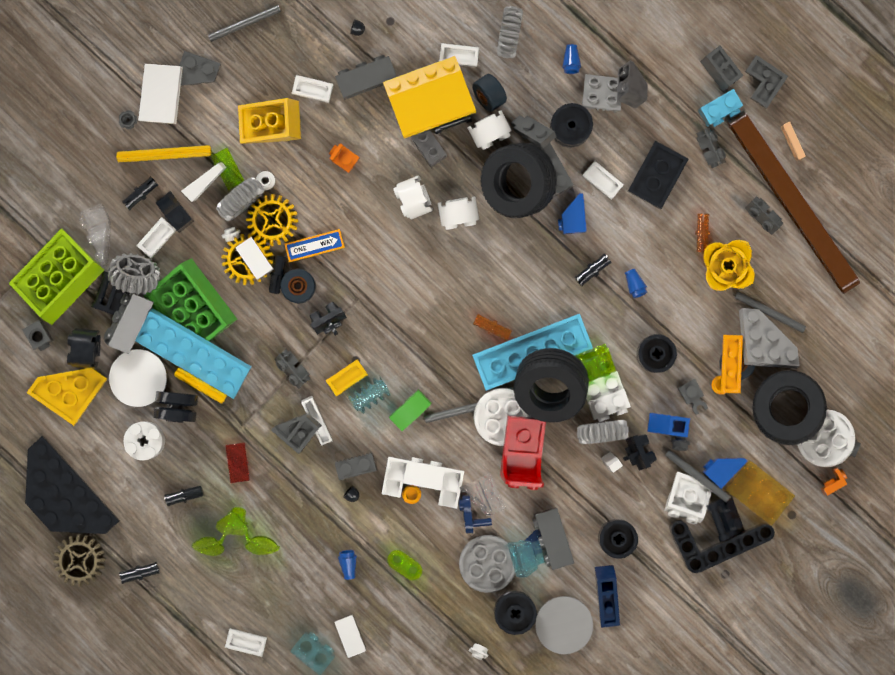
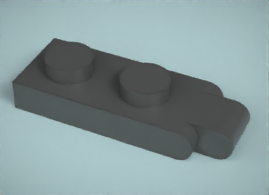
M519 115L511 122V125L514 127L513 130L517 134L542 149L557 137L553 130L529 116L524 118Z

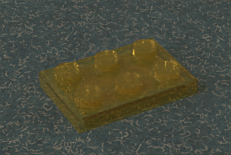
M748 460L726 489L728 493L771 526L795 497L793 493L750 460Z

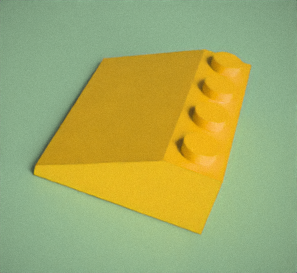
M455 56L383 82L404 139L476 113Z

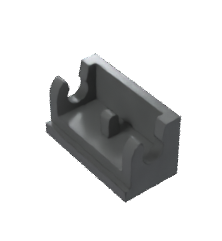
M721 45L700 61L723 92L744 76Z

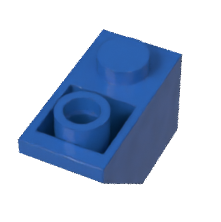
M650 413L647 432L688 437L690 418Z

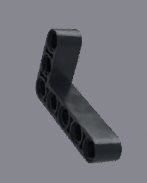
M674 520L669 527L684 564L692 573H700L770 541L775 535L774 528L771 525L761 523L728 540L699 551L685 522ZM675 525H683L684 530L681 534L674 532ZM763 527H768L769 529L767 537L760 535ZM746 535L752 537V542L749 545L743 544V538ZM689 541L692 548L685 552L682 550V545L684 542ZM728 543L734 544L735 548L732 553L725 551V546ZM711 551L717 553V558L714 561L708 560V554ZM693 559H698L700 562L697 569L690 567V562Z

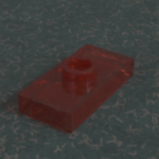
M245 442L225 445L230 483L250 481Z

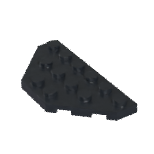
M41 436L28 448L25 504L51 532L106 534L120 522L118 517L44 436Z

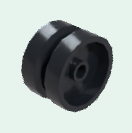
M576 103L564 104L559 107L553 114L550 123V129L557 136L554 140L567 148L579 147L585 143L593 129V119L590 112L582 105ZM568 123H575L574 128H570Z
M156 391L155 401L167 404V407L154 408L153 418L183 423V421L196 422L197 412L185 409V406L198 405L199 395Z
M517 590L507 591L498 598L494 607L496 623L501 630L508 634H524L535 624L537 617L536 606L531 597L524 592ZM512 609L518 610L519 613L517 615H512L511 611Z

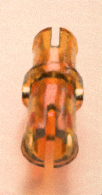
M697 214V231H695V235H697L696 252L701 253L703 245L704 253L705 248L708 246V235H710V214H704V222L702 221L703 214Z
M480 314L477 315L473 325L488 331V334H494L505 341L509 339L512 330L497 324L498 321H491Z

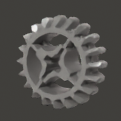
M506 6L504 8L497 55L503 58H514L516 56L523 11L520 8L514 6Z
M254 177L248 178L218 203L216 209L219 215L226 221L233 220L263 195L264 188Z
M131 253L129 255L122 254V256H116L115 259H112L108 267V280L112 286H116L117 290L121 289L123 293L146 294V292H152L153 289H156L160 281V268L157 266V263L152 262V259H147L145 256L132 255Z
M625 420L583 424L577 427V438L580 444L624 440L628 438L629 428Z

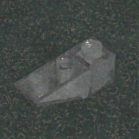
M100 203L80 212L81 218H79L82 228H86L89 233L86 237L90 246H94L96 249L94 255L98 264L102 263L103 266H108L111 221L104 205Z

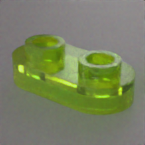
M393 550L389 553L387 562L392 569L408 580L420 578L422 575L420 563L401 550ZM395 556L401 558L399 563L394 562L393 558ZM410 567H415L416 573L411 574L409 572Z

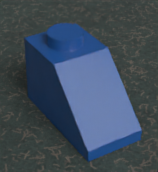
M580 193L561 215V219H558L559 231L562 230L563 235L587 232L583 193Z
M745 458L710 459L703 466L705 470L702 473L722 489L743 467L747 460Z

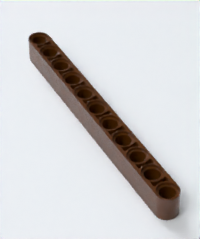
M742 111L727 121L729 128L839 290L845 294L859 285L858 277L748 115Z

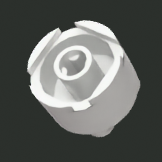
M502 110L498 111V116L491 114L474 123L475 128L473 129L471 126L467 127L477 148L481 147L484 150L493 145L492 141L496 139L502 141L510 137L509 132L512 130Z
M419 175L397 184V187L393 188L397 199L400 198L403 205L400 207L403 215L411 220L433 211V208L428 207L432 204L425 186L420 185L418 182L421 180Z
M468 197L448 200L445 203L446 205L443 206L442 202H439L438 209L441 226H445V229L449 230L457 228V224L464 223V226L476 225V220H479L476 197H471L472 201H468Z
M152 422L135 423L127 429L124 435L125 451L137 460H149L158 456L165 445V437L162 430ZM146 436V440H149V442L143 446V442L140 439Z

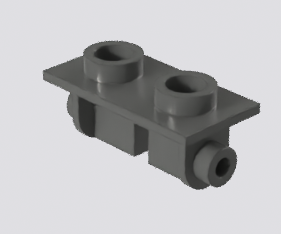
M711 128L704 129L705 133L704 131L696 133V139L701 150L707 147L710 150L703 153L708 166L711 165V168L719 166V164L726 163V154L717 143L718 136L716 132L711 130Z
M756 196L745 209L751 217L755 218L762 225L765 231L772 235L784 224L781 221L782 218L774 210L768 214L766 211L770 206L762 198L759 199Z
M286 349L274 359L278 369L284 371L288 376L289 382L298 389L311 379L309 377L310 374L302 365L297 368L294 367L299 361L291 351L288 352Z

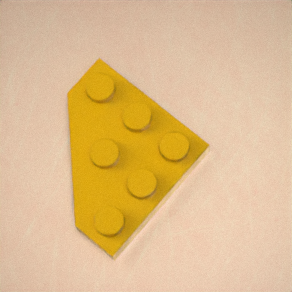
M94 368L37 377L27 391V394L75 426L108 378Z

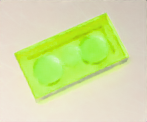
M228 148L211 155L215 165L222 162L227 167L220 176L228 191L245 181Z

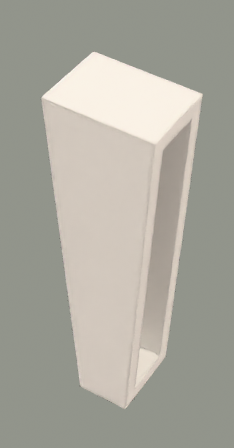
M222 162L216 164L181 192L191 202L196 201L227 167Z
M313 396L301 400L305 412L322 425L316 432L321 446L331 442L332 438Z
M611 452L601 458L610 472H615L623 466L619 459Z

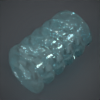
M381 377L380 380L373 378V385L367 382V389L361 386V393L354 391V398L350 395L347 396L357 412L360 411L364 414L365 406L371 409V402L377 405V398L383 401L385 400L384 393L388 396L391 395L389 388Z

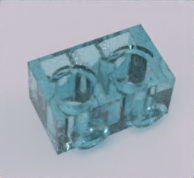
M305 632L290 652L318 675H321L335 658L334 650L327 644L323 646L318 642L319 638L314 633L310 632L308 634ZM309 641L312 649L309 651L303 650L301 643ZM319 653L325 654L327 661L324 663L318 662L316 655Z

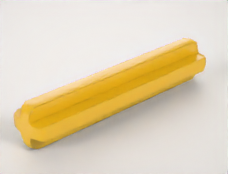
M178 368L174 374L178 379L219 403H223L227 397L226 394L182 368Z

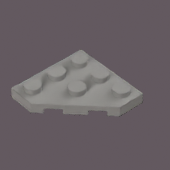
M742 308L739 310L741 335H743L744 365L794 369L799 367L798 348L759 309Z

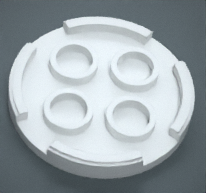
M135 349L131 350L129 354H121L114 361L109 373V384L118 400L129 406L143 407L155 402L156 391L164 392L167 385V373L159 357L149 351Z
M497 388L487 392L480 398L474 410V424L478 433L489 443L498 446H504L507 416L532 417L519 407L514 397V390L508 388Z
M827 410L825 421L819 432L808 441L798 444V448L804 458L810 463L820 467H833L844 462L852 453L855 446V432L852 424L843 414Z

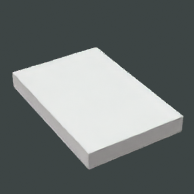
M145 64L138 121L167 124L177 123L183 67Z

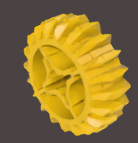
M271 194V200H268V197L264 195L265 202L263 203L258 198L257 202L260 205L258 207L255 204L251 205L255 209L254 212L248 210V214L253 215V217L246 218L247 222H252L247 228H254V231L250 234L252 236L258 234V242L264 238L263 245H266L268 240H270V246H274V240L277 241L278 245H281V238L288 242L286 235L294 236L290 229L297 230V227L293 226L292 223H298V219H293L292 217L298 213L296 211L290 212L294 205L292 204L287 207L289 200L286 199L282 203V196L280 195L277 201L274 194ZM269 205L279 206L272 213L263 210L264 207ZM284 209L288 215L286 227L280 222V216ZM258 214L265 219V224L261 231L257 225ZM265 214L269 217L271 216L272 218L273 215L276 216L275 220L280 226H278L277 224L274 225L273 223L272 225H269L270 221L265 216ZM272 228H278L282 231V233L275 236L265 235Z
M241 234L240 241L234 237L236 242L234 245L232 242L227 243L231 246L230 250L227 248L223 249L225 252H228V255L221 256V258L227 259V262H223L222 266L229 267L224 272L226 274L232 272L229 276L230 279L237 276L236 283L243 279V285H247V280H250V284L254 285V278L256 277L246 263L241 261L243 258L240 256L232 260L236 247L247 240L244 234ZM256 235L254 241L268 260V257L273 256V253H266L271 247L269 245L263 247L264 240L258 243ZM268 260L270 264H273V260ZM233 265H244L248 275L239 274Z

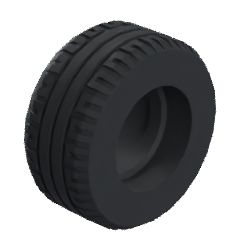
M516 143L497 149L486 159L482 167L483 170H481V190L485 200H487V203L494 211L509 218H523L540 212L551 202L556 191L557 174L555 173L556 170H554L553 162L550 161V157L543 150L532 144ZM512 163L523 165L530 174L531 189L525 198L516 197L508 188L506 175Z
M556 348L536 350L528 354L518 366L514 382L515 400L526 414L539 421L551 423L568 420L577 415L585 405L589 386L588 372L580 359L565 350ZM542 378H555L563 382L568 389L559 393H550L539 388L535 382Z
M792 370L780 371L767 377L756 390L752 406L754 420L763 435L773 442L789 446L802 444L814 437L822 428L827 413L826 397L820 385L809 375ZM782 391H797L807 401V415L797 425L786 426L780 424L772 415V401Z

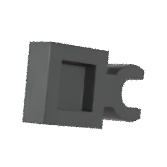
M696 379L678 387L686 404H693L692 410L696 415L699 414L697 411L698 405H702L704 410L708 409L707 404L700 400L704 394Z

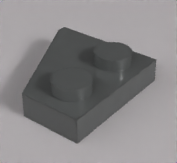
M184 51L179 66L183 67L181 86L214 83L221 64Z
M306 413L274 426L271 431L299 454L322 425L310 414Z

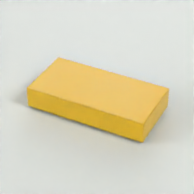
M357 359L327 379L326 382L337 397L368 374Z

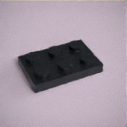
M654 141L627 192L661 210L689 159Z

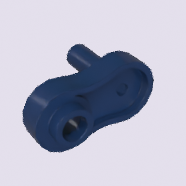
M462 495V499L459 500L460 511H464L466 534L473 533V527L491 526V518L472 520L470 495Z

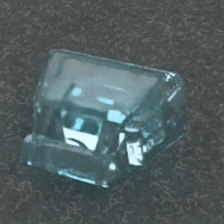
M524 540L508 543V549L518 578L528 577L538 569L539 564L545 563L539 540L532 542V544L530 541Z

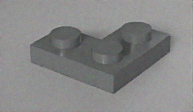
M757 55L745 71L761 82L750 99L767 109L788 77Z

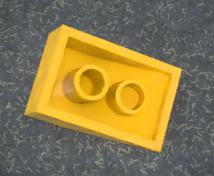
M284 98L238 106L241 144L301 139L299 101Z

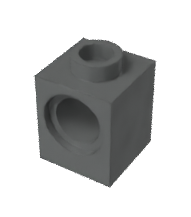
M38 320L22 329L33 350L39 349L42 351L50 347L49 343L54 341L42 320ZM38 331L43 334V339L40 342H37L34 338Z

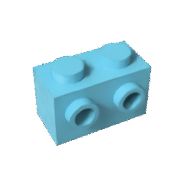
M732 89L701 107L698 112L707 127L712 124L716 127L724 122V117L728 115L733 117L740 113L739 109L743 104L735 90Z

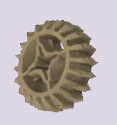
M78 534L76 541L73 536H70V543L66 539L62 541L65 547L58 545L57 548L61 553H54V556L59 557V559L53 560L54 564L59 563L55 571L60 569L62 571L58 577L61 578L65 575V583L71 579V586H74L76 581H78V586L82 587L83 580L86 585H90V579L93 582L97 580L94 574L97 576L102 575L98 568L105 569V566L100 564V562L106 561V558H100V555L104 554L105 551L101 550L98 552L97 549L101 547V544L99 543L94 546V538L88 542V535H85L82 540L81 535ZM83 545L89 550L85 553H80L72 546ZM67 551H69L71 563L66 567L65 556ZM93 554L94 567L91 571L88 559ZM87 555L83 558V565L81 563L74 565L76 563V560H78L76 559V557L80 558ZM79 568L87 575L77 576L72 574L71 571Z

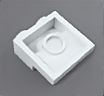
M617 371L589 381L586 400L593 420L598 419L601 422L610 419L609 415L615 412L617 416L628 412L627 408L631 406Z
M677 472L664 511H667L668 515L673 518H679V516L687 518L686 521L690 524L701 523L705 517L706 505L709 503L712 491L692 476Z

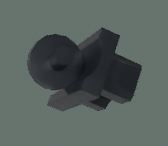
M331 302L325 307L328 311L327 315L322 317L319 311L310 315L312 322L310 325L317 335L323 331L325 335L333 332L335 336L338 335L336 329L342 326L340 321L347 318L341 307Z
M646 434L635 435L625 439L628 447L625 448L627 455L623 457V460H630L632 466L637 465L639 471L651 467V464L657 460L653 451L647 453L644 451L643 446L649 444Z

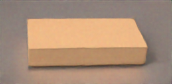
M788 122L782 125L781 130L795 160L798 161L806 157L791 123Z

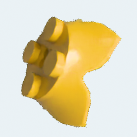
M734 240L728 244L715 242L705 248L703 256L707 268L705 275L711 289L724 291L730 287L742 289L753 284L755 273L750 265L752 250L747 241ZM730 261L732 263L731 267H733L732 270H725L724 262L728 263Z

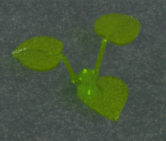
M241 507L232 508L225 517L216 523V529L223 533L220 540L217 541L214 537H203L193 542L191 546L202 554L217 556L224 552L222 543L226 535L232 534L245 535L248 542L245 544V548L256 555H268L280 549V546L269 537L255 536L252 539L249 537L248 523L245 522L246 510Z

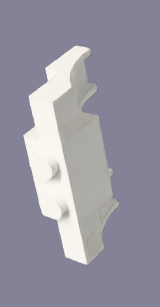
M388 457L382 494L400 498L403 483L441 490L438 505L457 509L464 471L442 467V463L431 461L430 464L423 463V459L412 457V460Z

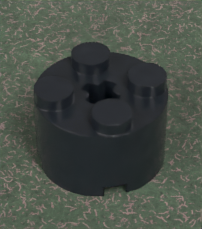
M75 328L72 334L68 335V346H71L70 353L67 355L68 365L72 367L97 368L98 362L95 359L97 356H100L101 350L99 330Z
M661 334L651 335L639 343L636 353L637 360L644 370L651 373H662L673 366L677 358V349L668 337ZM655 348H657V351H661V355L658 356V359H656L655 356H652V352H655Z
M612 519L605 522L598 534V542L601 549L608 556L622 559L631 555L637 548L638 534L629 522L623 519ZM617 534H620L623 540H620L619 543L616 544V541L613 540V538L617 537Z

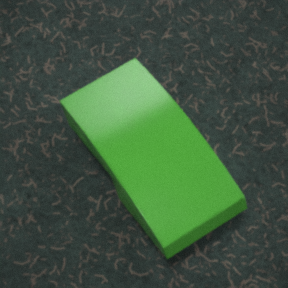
M418 389L389 416V419L403 431L431 405V402Z

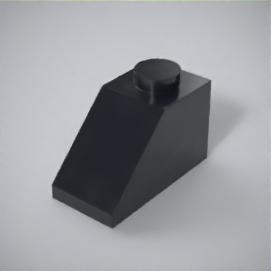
M171 191L156 202L159 209L177 232L180 233L194 222L193 218Z

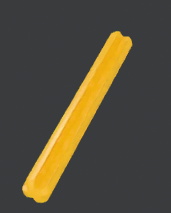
M206 145L117 152L116 157L118 162L211 156L212 150L211 146Z

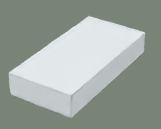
M441 43L439 61L455 56L460 66L477 67L479 47Z
M296 75L292 94L329 103L333 84Z
M596 161L582 175L611 200L624 185Z
M161 217L136 246L152 259L176 232V229Z
M252 237L236 247V250L257 280L273 270Z
M353 614L334 622L348 658L366 651Z
M230 628L225 648L262 657L267 637Z

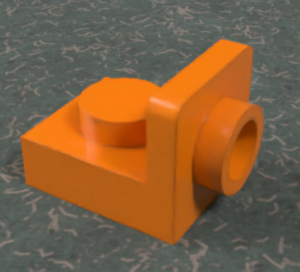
M341 143L338 146L334 145L329 152V155H331L330 161L347 173H350L360 159L359 156Z
M838 467L832 469L837 479L834 480L832 478L823 483L825 486L821 490L824 495L828 496L847 485L845 481L847 476L842 469L839 470Z

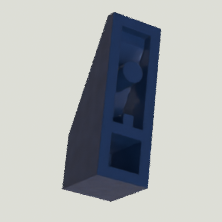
M614 565L595 567L601 628L620 626L617 578Z

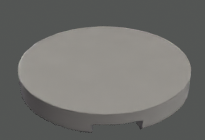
M481 535L469 541L463 548L459 559L460 573L465 582L474 590L484 593L497 592L506 587L512 581L517 567L516 556L512 547L504 539L494 535Z
M560 596L548 600L538 611L535 623L536 633L540 642L548 650L558 654H571L582 649L590 640L593 632V619L590 611L581 601L573 597Z

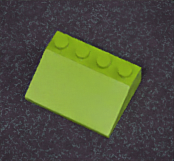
M61 228L9 284L39 317L53 325L98 278L104 269Z

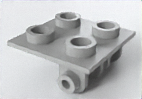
M585 74L582 106L586 109L596 108L597 111L599 109H602V111H614V113L621 111V102L617 101L618 78Z

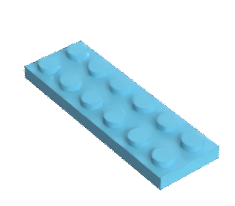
M153 308L149 311L135 340L137 343L232 399L236 397L251 369L250 365Z
M577 314L472 356L487 391L515 380L520 362L528 354L536 350L556 348L577 356L593 350L582 318L580 314Z

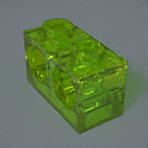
M606 344L574 355L587 368L589 383L616 372Z

